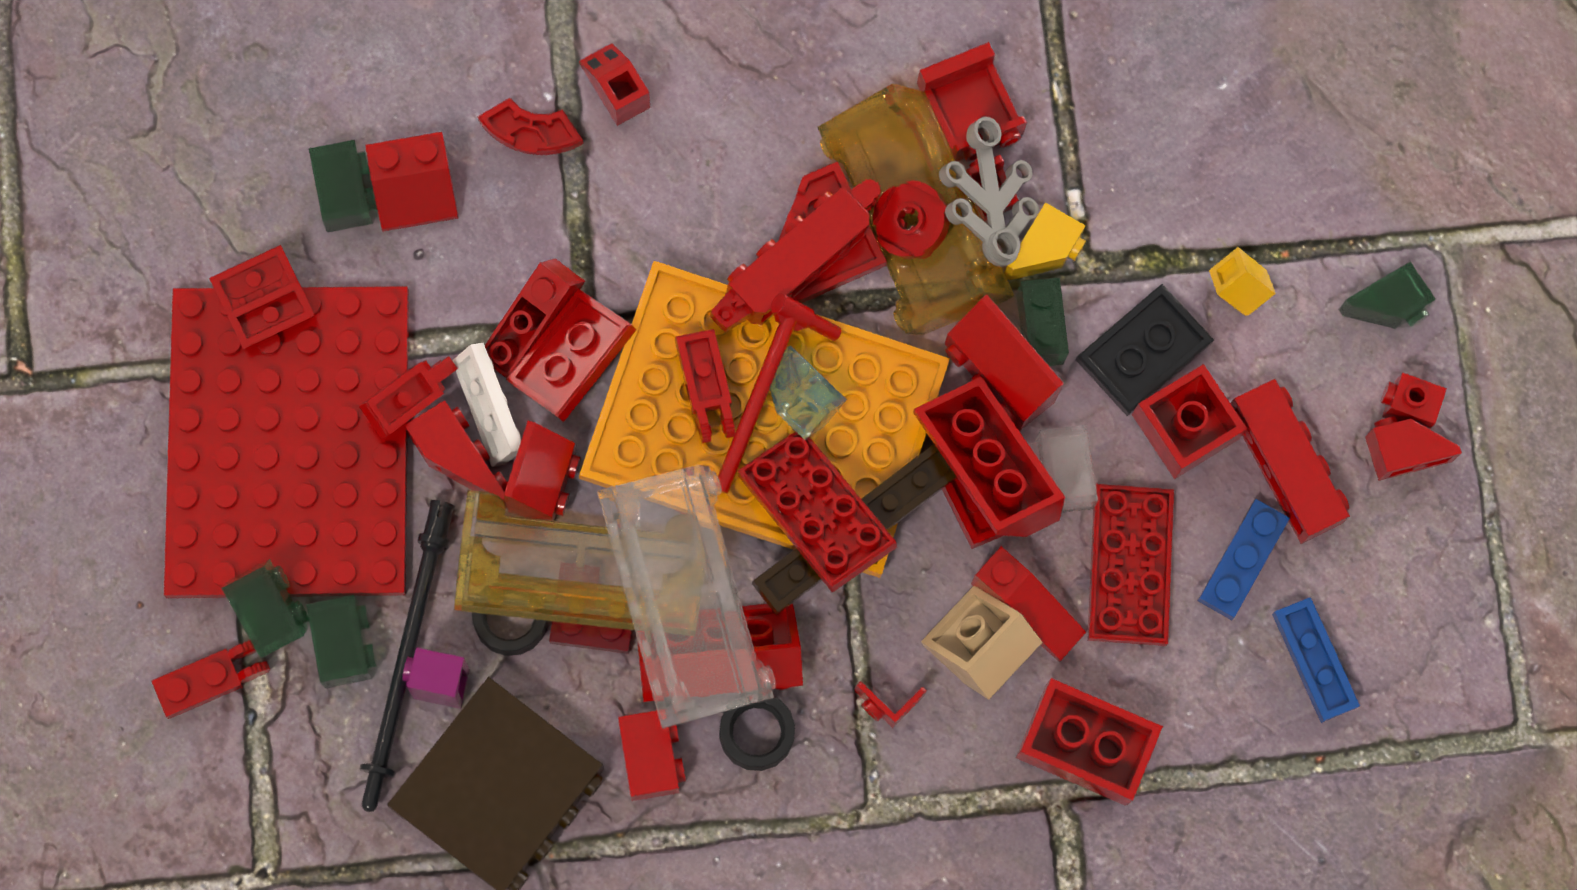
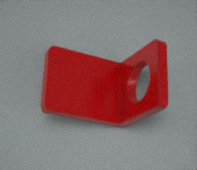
M861 681L854 690L864 700L861 704L862 708L874 720L878 722L882 718L892 728L927 692L924 687H921L894 714Z

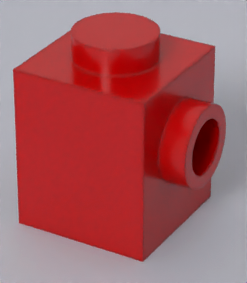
M1402 372L1394 383L1389 381L1384 389L1381 403L1385 404L1386 407L1382 417L1396 416L1398 421L1411 418L1431 429L1436 423L1447 388Z

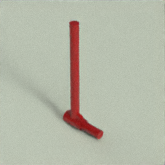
M783 293L778 294L771 303V311L779 325L713 489L728 494L793 331L809 328L832 341H836L841 335V328L816 315L813 309Z

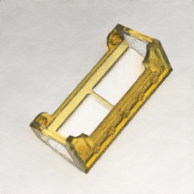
M468 490L454 611L694 637L705 574V519L686 514L676 515L665 523L663 533L513 517L505 516V503L496 494Z

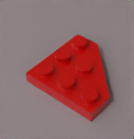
M838 161L802 177L779 240L787 234L785 229L795 218L800 215L806 218L815 210L813 205L826 192L830 191L834 194L841 187H844L848 192L851 191V187ZM870 226L866 230L865 237L793 299L804 303L885 267L887 264L886 258Z

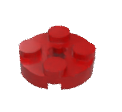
M916 180L905 181L907 183L887 189L875 205L873 225L876 226L877 240L886 251L900 258L926 259L942 244L948 233L950 221L945 214L948 204L945 202L942 194L930 185ZM917 210L918 224L912 226L910 230H906L908 223L904 221V216L907 213L913 215Z

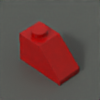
M1394 416L1379 420L1374 423L1375 428L1365 436L1378 481L1451 463L1462 454L1459 445L1411 418L1398 421L1397 417Z

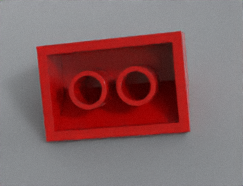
M988 295L984 296L947 334L944 343L947 346L945 349L947 356L957 367L963 365L972 375L970 381L982 377L1019 431L1055 403L1064 383Z

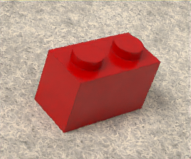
M666 709L618 717L631 801L678 794V783L686 782L682 758L674 759L672 743L679 742L676 719H667Z

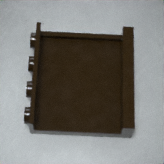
M488 676L388 802L387 806L493 889L520 890L530 876L525 872L534 859L541 862L553 848L555 842L551 840V837L561 826L566 830L580 812L575 806L586 794L591 798L602 785L605 778L600 774L603 772L604 766Z

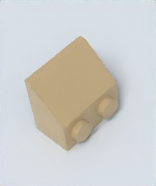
M973 586L928 633L921 643L965 685L989 700L1041 645L1042 641L1021 613L978 587Z

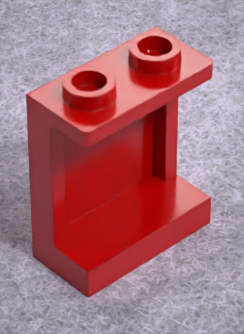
M989 42L919 70L917 85L953 161L958 162L965 159L966 162H971L977 159L976 150L968 144L966 136L968 127L982 117H990L1000 126L1001 139L996 145L1000 144L1002 148L1018 142L1022 138L1021 135L1024 134L1027 125L1024 116H1018L993 64L995 53Z

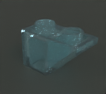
M791 345L786 348L770 387V392L776 413L806 440L823 428L847 399Z

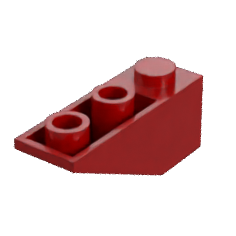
M556 258L540 262L485 344L494 369L505 378H508L574 293L581 289L586 281Z
M444 400L404 425L409 437L429 467L499 506L507 508L504 499L507 482L500 471L493 474L485 463L491 458L479 439L474 442L470 440L465 432V429L470 426L458 407L451 410Z

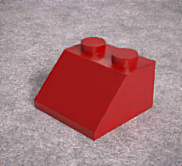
M442 132L365 145L382 232L459 219Z
M527 421L504 493L509 513L554 525L557 515H564L570 496L569 493L564 492L568 478H576L581 462V457L576 455V444L535 422Z

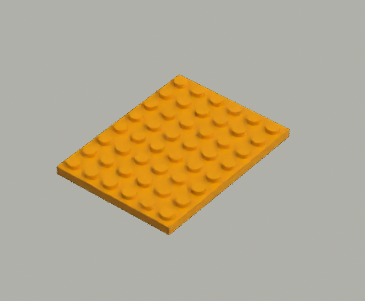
M653 261L631 324L636 331L623 347L584 459L579 479L794 550L796 547L738 477V472H736L728 494L713 489L733 437H725L721 428L720 411L718 409L706 412L712 436L711 442H701L695 414L692 415L675 344L676 336L710 329L715 330L732 400L730 409L736 432L779 323L775 321L773 315L763 325L751 324L746 320L725 333L712 320L710 313L725 296L728 285ZM820 316L841 328L840 337L836 341H832L809 328L793 331L738 470L802 427L862 499L920 455L926 431L914 415L913 410L938 397L950 358ZM898 523L888 530L893 538ZM888 554L862 573L880 578Z

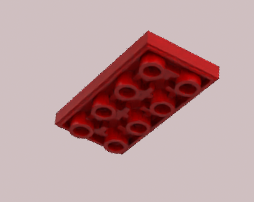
M802 427L737 471L738 477L832 593L897 548L896 540Z
M1096 484L1094 486L1088 641L1157 646L1168 645L1174 489Z

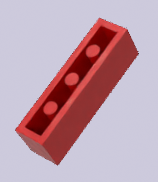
M1273 379L1234 398L1230 404L1247 428L1242 436L1284 514L1290 518L1289 523L1300 544L1343 524L1350 517L1348 513L1350 509L1348 500L1340 489L1336 490L1328 477L1331 475L1328 463L1322 455H1316L1310 444L1312 436L1307 425L1302 420L1298 422L1291 409L1293 408V401L1287 389L1283 386L1279 387L1276 379Z

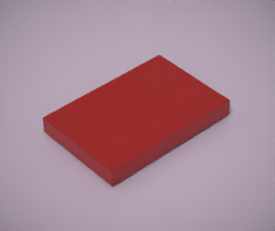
M578 289L506 380L513 387L564 422L635 333L636 329L629 322Z

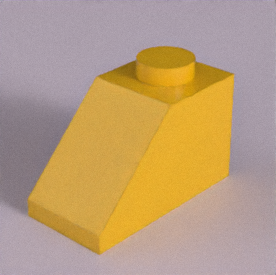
M1045 202L1020 243V251L1016 260L1007 265L1003 277L1008 280L1019 279L1061 269L1068 258L1075 261L1086 243V240L1081 238L1086 225Z

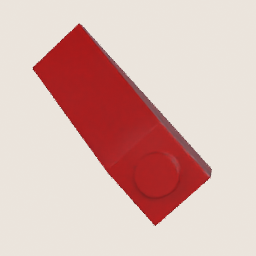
M1002 546L975 574L971 582L973 586L978 587L1021 613L1042 641L1041 646L1059 662L1086 634V631L1043 584Z

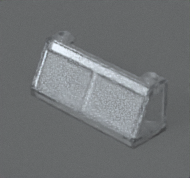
M696 465L597 491L662 728L684 725L774 699L772 690L776 688L774 674L770 666L764 667L762 662L756 659L715 512L714 504L717 503V495L721 494V484L716 472L711 471L709 466Z

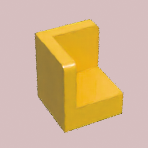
M1238 247L1209 270L1217 295L1245 316L1250 315L1276 294L1267 270Z

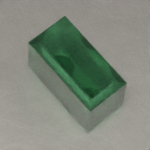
M355 140L309 148L322 221L327 233L373 224L370 211L377 210L373 187H365L363 175L370 174L366 151L358 152Z
M1060 278L1021 281L1016 293L1021 334L1049 366L1064 365L1069 354Z
M270 559L228 580L221 588L260 658L303 637L308 630L306 623L309 622L308 614L301 602H294L286 589L290 587L285 572L279 565L274 567Z
M354 595L306 604L319 680L322 686L330 688L372 679L370 668L377 667L373 644H366L363 629L370 628L366 605L359 606Z

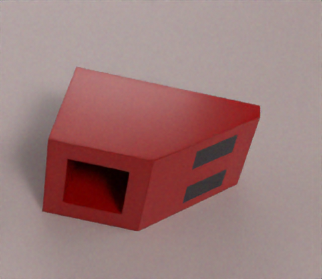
M613 43L579 61L580 66L617 126L650 108L649 90L631 61Z

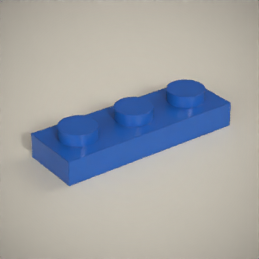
M1255 499L1197 601L1232 621L1290 518Z
M1311 597L1275 611L1272 616L1320 722L1323 723L1360 707Z

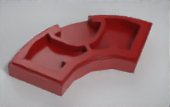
M508 98L477 116L478 122L490 136L506 147L522 153L554 155L583 145V139L563 109L550 114H533L520 108L511 98Z

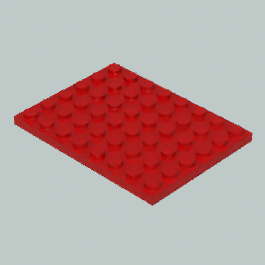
M408 286L302 287L315 316L245 349L242 348L214 288H173L164 596L166 598L406 595L407 431L404 426L405 424H403L393 433L381 439L359 406L408 370Z

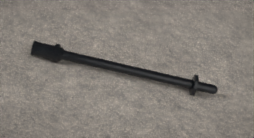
M430 501L424 532L418 536L417 542L421 544L420 547L423 553L371 764H360L359 768L360 771L369 773L362 799V808L366 812L376 810L384 777L395 778L396 772L388 768L387 765L406 691V681L402 680L403 670L407 657L414 658L438 555L449 547L450 541L447 539L455 506L448 502H444L442 515L438 517L441 501Z

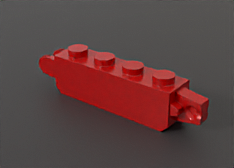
M871 178L869 180L865 179V181L856 185L849 192L844 187H841L834 194L828 191L822 195L813 205L815 210L806 218L802 215L795 218L786 227L785 232L787 234L778 242H775L773 239L768 241L756 253L758 258L748 267L745 264H741L727 278L729 283L726 294L710 313L712 320L725 333L746 320L751 324L763 325L773 316L771 303L778 294L783 293L793 299L865 237L869 226V213L872 208L874 209L879 199L878 197H880L881 185H878L879 182H876L875 179L871 180Z

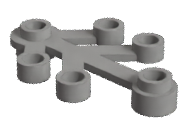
M982 117L968 127L966 136L968 144L977 153L982 187L966 173L964 166L957 161H951L940 169L939 178L947 187L957 186L987 214L988 224L973 213L970 203L962 198L956 199L947 205L945 210L947 219L955 225L963 223L982 241L983 253L988 261L996 266L1004 267L1016 260L1020 251L1018 236L1026 224L1037 217L1039 207L1034 199L1030 197L1022 198L1013 205V217L1005 226L1003 211L1021 185L1032 178V168L1023 160H1018L1006 169L1007 179L999 188L992 147L999 143L1001 129L994 119ZM1016 168L1021 171L1022 178L1017 175ZM949 169L955 172L956 179L950 176ZM1022 205L1028 209L1029 215L1023 212ZM956 206L961 209L962 217L956 213ZM997 244L1001 246L1002 252L999 250Z

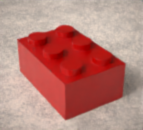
M1051 678L1043 690L1016 758L1127 806L1135 797L1163 726Z

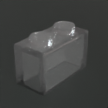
M1087 425L1040 430L1036 437V442L1031 443V449L1065 496L1062 513L1093 509L1098 502Z

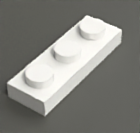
M484 343L471 344L452 361L458 368L456 370L457 376L483 445L491 458L489 459L491 466L505 465L517 455L521 436L513 422L507 406L506 396L501 390L494 372L493 362L488 356Z

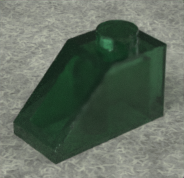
M1410 261L1347 298L1338 310L1344 317L1393 329L1400 327L1406 322L1410 327H1413L1430 315L1427 310L1435 302L1436 298Z

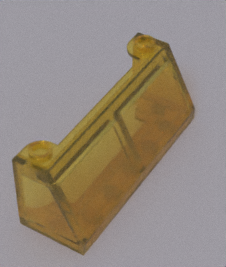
M892 83L817 127L822 137L820 145L824 154L831 160L835 159L839 163H843L853 188L861 184L865 179H875L876 182H879L878 185H881V196L890 187H897L907 183L905 181H921L939 191L947 204L959 198L967 200L972 207V212L980 218L974 202L957 186H945L939 178L940 169L949 162L955 161L924 91ZM949 169L950 176L956 179L955 172ZM956 206V213L962 217L961 209ZM872 208L869 213V226L877 240L876 226L873 225L874 209ZM917 210L913 215L907 213L904 216V221L908 223L906 230H910L912 226L918 224ZM950 222L944 241L926 259L900 258L886 251L879 244L886 258L887 268L901 298L896 301V310L893 313L897 325L906 334L925 335L959 321L986 295L996 305L1014 297L1002 267L988 261L983 253L982 241L963 223L955 225Z

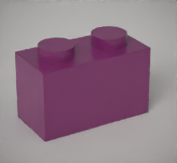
M416 647L414 658L407 657L402 680L406 681V687L416 700L461 709L470 669L464 657Z

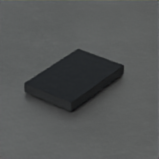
M1161 284L1080 353L1075 360L1128 417L1134 412L1138 403L1157 392L1209 347L1214 339L1168 289Z

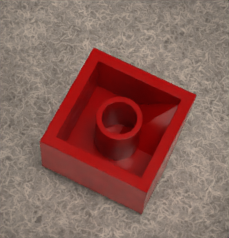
M1204 364L1138 403L1132 413L1133 418L1174 479L1238 441L1247 430Z

